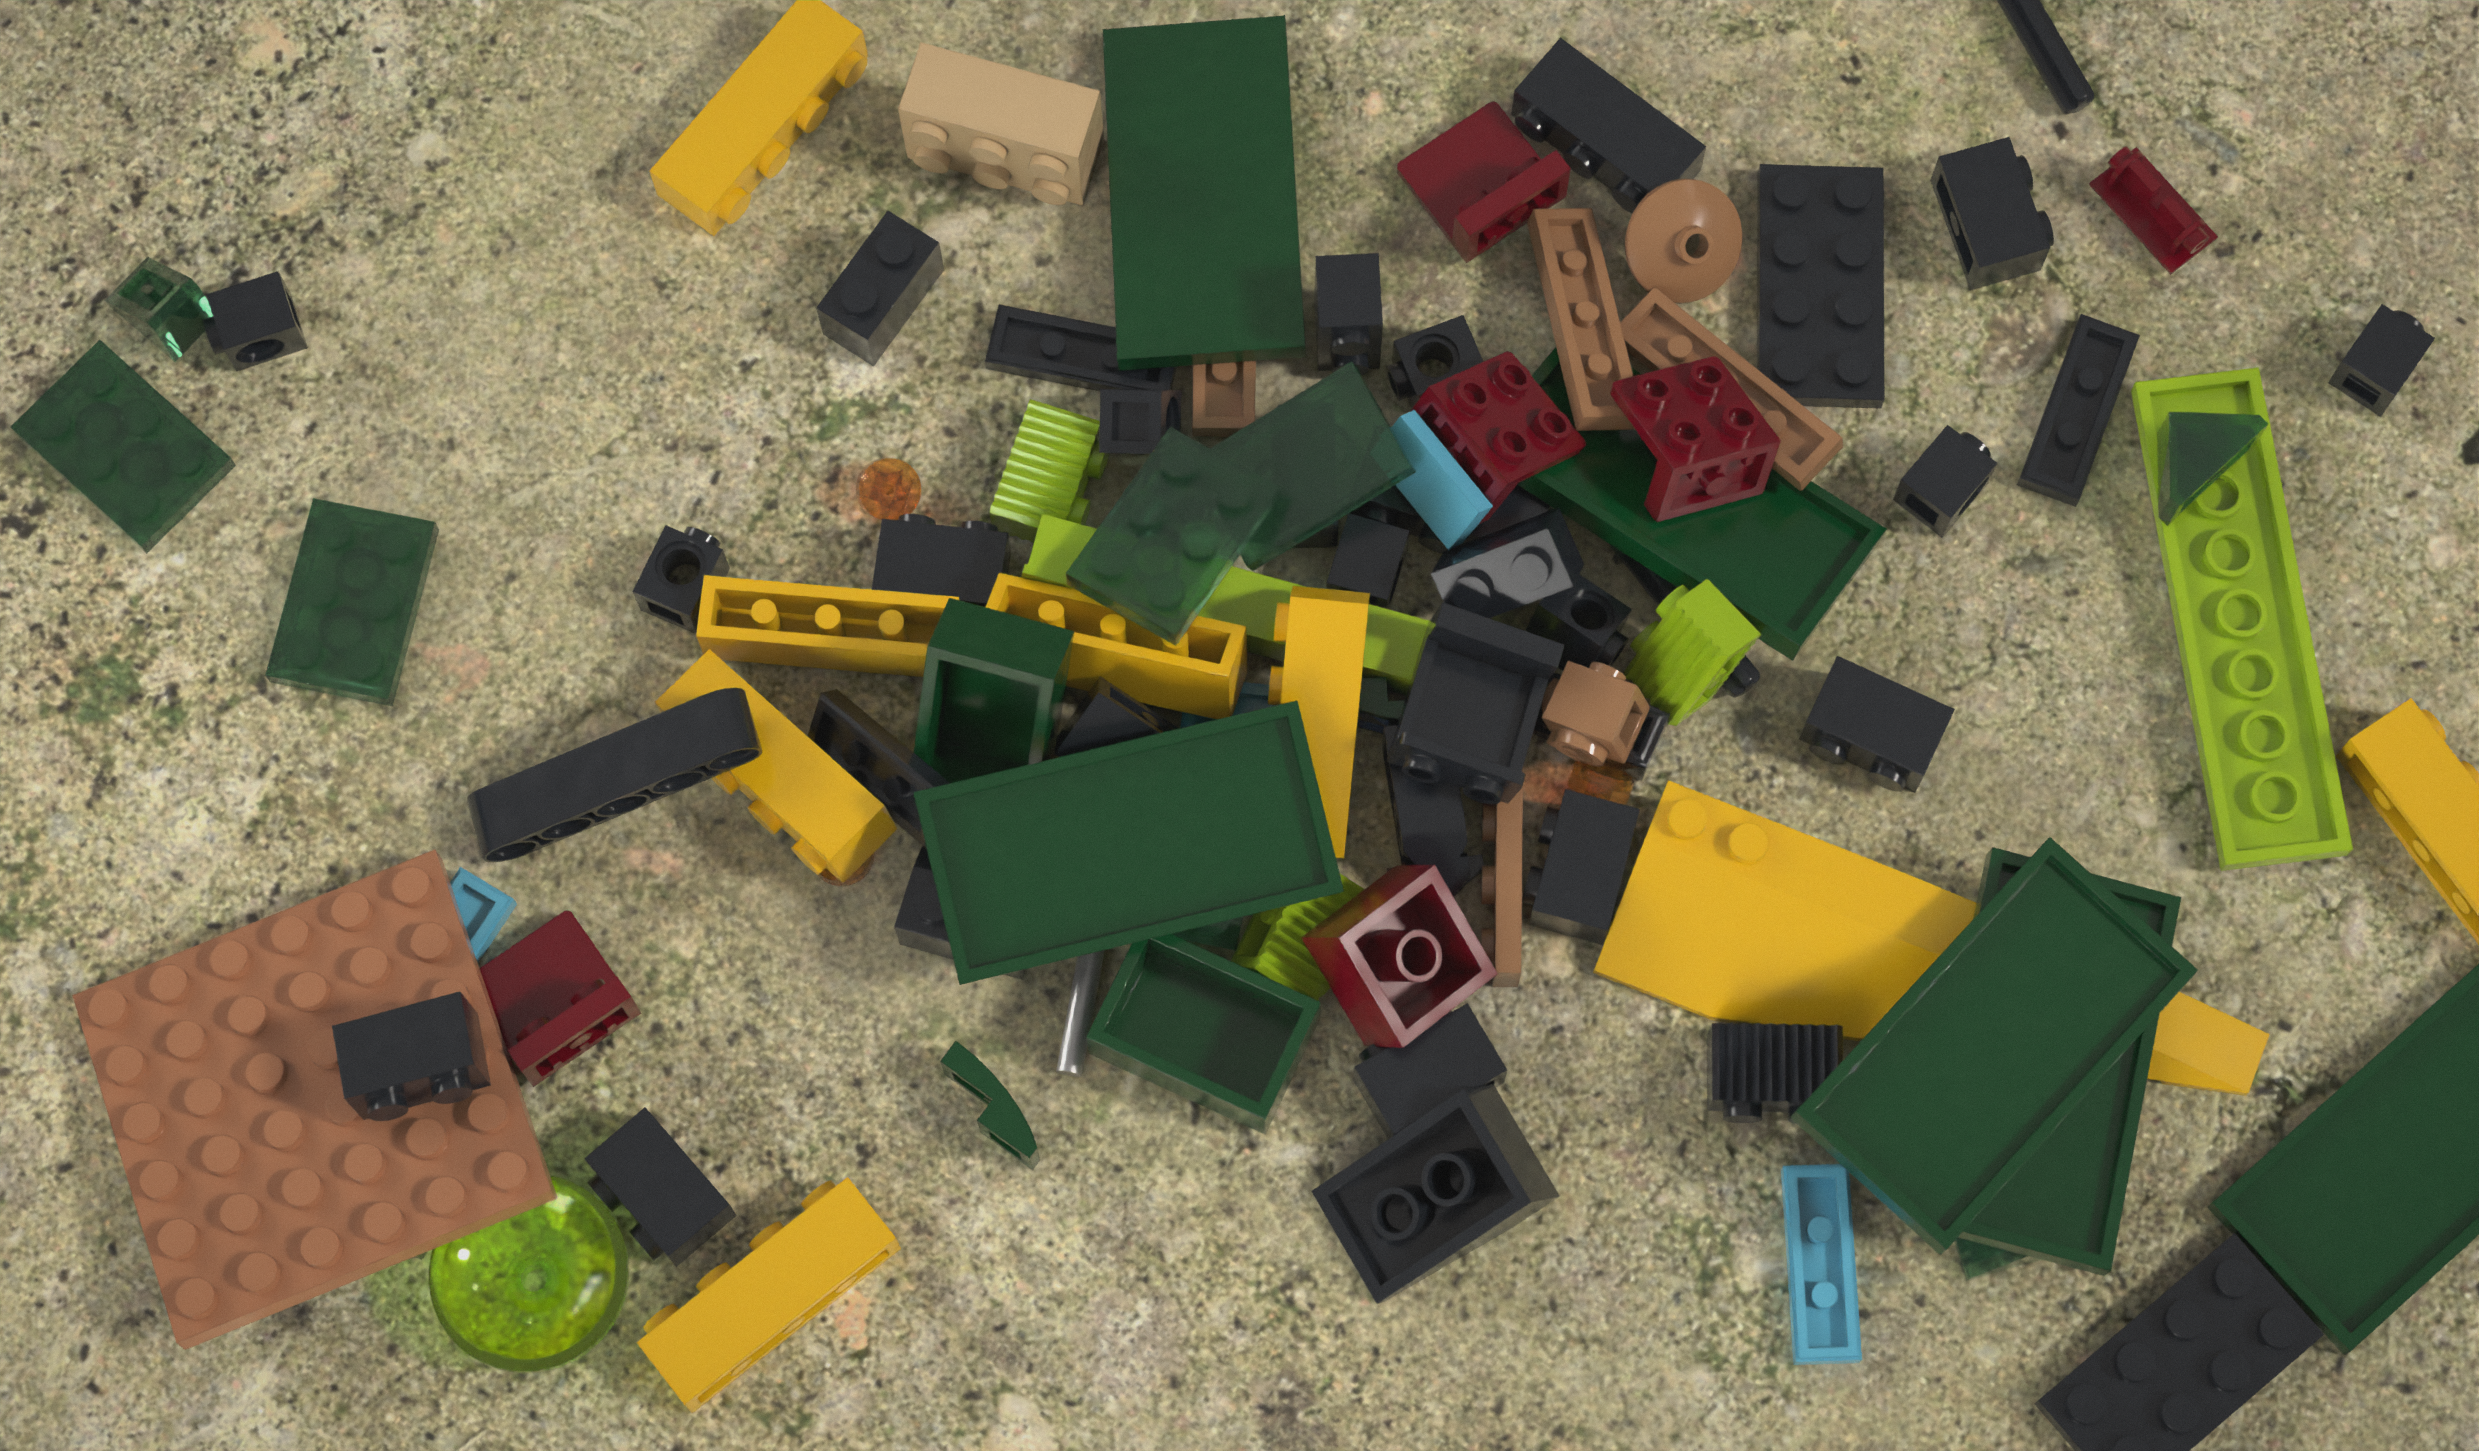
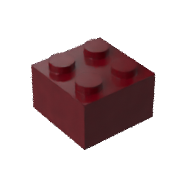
M1396 865L1301 937L1364 1046L1374 1044L1377 1047L1404 1048L1498 974L1435 865Z

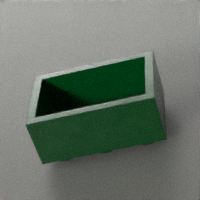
M949 598L927 646L914 753L950 783L1054 759L1074 631Z
M1169 934L1131 944L1087 1034V1046L1089 1054L1266 1135L1320 1021L1321 1002Z

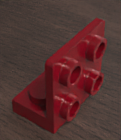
M1495 101L1489 102L1397 164V174L1466 263L1527 224L1533 209H1549L1566 198L1571 168L1557 150L1541 159Z
M1509 351L1429 386L1410 410L1417 412L1493 505L1479 524L1490 519L1519 482L1579 454L1586 445L1585 440L1576 431L1566 415L1559 410L1534 380L1528 369Z
M1712 356L1613 382L1610 390L1611 397L1658 460L1644 502V506L1656 522L1763 494L1781 440L1718 357Z
M568 910L563 911L479 968L507 1051L533 1087L641 1014L618 976L611 970L573 913Z

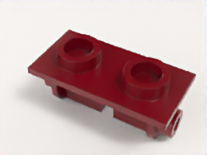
M2127 146L2120 149L2108 161L2111 167L2089 183L2090 187L2170 275L2218 238L2214 231L2137 147L2132 151Z

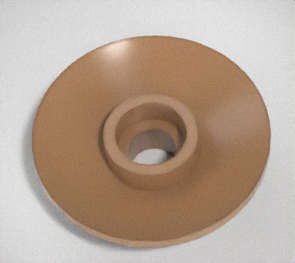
M1696 179L1672 180L1650 191L1633 211L1625 235L1626 260L1634 279L1648 293L1655 287L1674 303L1697 301L1709 296L1720 288L1733 272L1742 247L1741 222L1731 200L1717 187ZM1698 234V248L1692 255H1688L1685 248L1686 242L1690 236Z

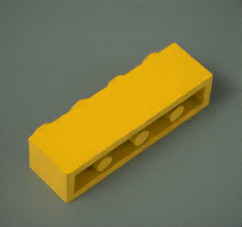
M796 0L650 169L649 172L657 195L712 236H715L725 223H735L748 208L752 191L764 177L771 179L784 167L790 156L789 148L803 132L807 134L813 132L821 124L828 112V103L842 86L850 88L861 77L868 62L863 31L821 0Z
M1004 573L998 574L986 604V608L1074 631L1066 682L1068 687L1090 691L1101 676L1140 703L1213 719H1221L1233 715L1247 675L1246 626Z
M704 575L696 637L703 654L710 649L721 660L923 677L927 646L948 599L959 600V597Z
M1293 586L1290 603L1277 602L1274 641L1286 642L1284 667L1271 666L1268 704L1280 705L1298 701L1335 857L1344 858L1370 593Z
M708 649L655 701L656 706L660 712H664L716 690L742 688L747 696L763 750L762 754L747 764L711 779L730 796L737 789L743 792L752 801L747 809L771 834L775 835L782 828L797 841L791 849L814 873L819 875L826 868L844 883L897 830L885 805L715 653Z
M2410 698L2350 738L2336 755V758L2479 945V773L2467 761H2459L2446 744V734L2438 719L2426 709L2420 710L2413 699Z
M848 1177L838 1185L829 1180L817 1187L802 1201L801 1206L805 1211L785 1226L780 1221H777L766 1227L749 1243L748 1246L752 1250L750 1254L732 1268L727 1262L715 1267L697 1283L696 1288L700 1292L681 1308H678L674 1303L666 1306L651 1317L643 1326L647 1334L636 1343L691 1413L698 1410L901 1249L894 1234Z

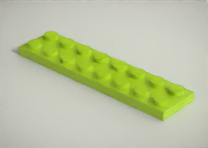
M2259 367L2135 382L2131 389V395L2220 870L2227 871L2348 856L2353 850Z

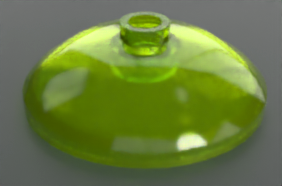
M550 1175L558 1199L432 1249L429 1264V1290L438 1320L450 1338L464 1352L487 1366L513 1373H539L563 1367L593 1349L606 1336L621 1312L629 1282V1258L624 1237L618 1224L606 1207L586 1189L566 1179ZM538 1269L546 1271L547 1282L542 1289L538 1291L526 1289L525 1279L531 1271Z

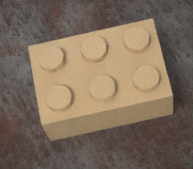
M920 42L898 107L907 158L913 159L916 165L930 172L947 173L950 169L972 175L976 182L989 188L1006 189L1009 185L1031 191L1035 198L1051 205H1065L1068 201L1083 206L1104 143L1100 90Z

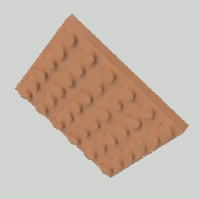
M436 850L72 995L176 1343L184 1350L558 1199L443 860ZM460 991L478 1013L491 1086L473 1090L469 1098L460 1102L439 1104L432 1101L410 1107L405 1115L389 1121L363 1120L344 1099L332 1026Z

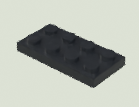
M1760 164L1757 173V369L1803 406L1881 409L1885 400L1883 168Z
M2234 1233L2040 1398L2035 1405L2074 1451H2190L2318 1341L2324 1333Z

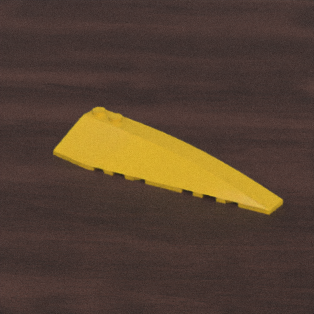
M1668 780L1593 973L1713 1021L1736 1024L1738 1021L1754 1024L1773 1023L1777 1025L1784 1023L1789 1025L1825 1024L1829 1026L1838 1024L1843 1026V1039L1861 1041L1973 920L1976 902ZM2178 992L2159 1014L2147 1079L2158 1080L2165 1085L2246 1096L2250 1091L2270 1034Z

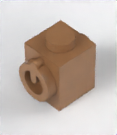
M1567 661L1560 679L1554 678L1550 682L1542 700V719L1551 731L1547 744L1555 747L1564 755L1590 766L1601 767L1604 765L1606 758L1625 764L1650 706L1639 687L1625 681L1626 676L1617 669L1600 662H1591L1589 668Z

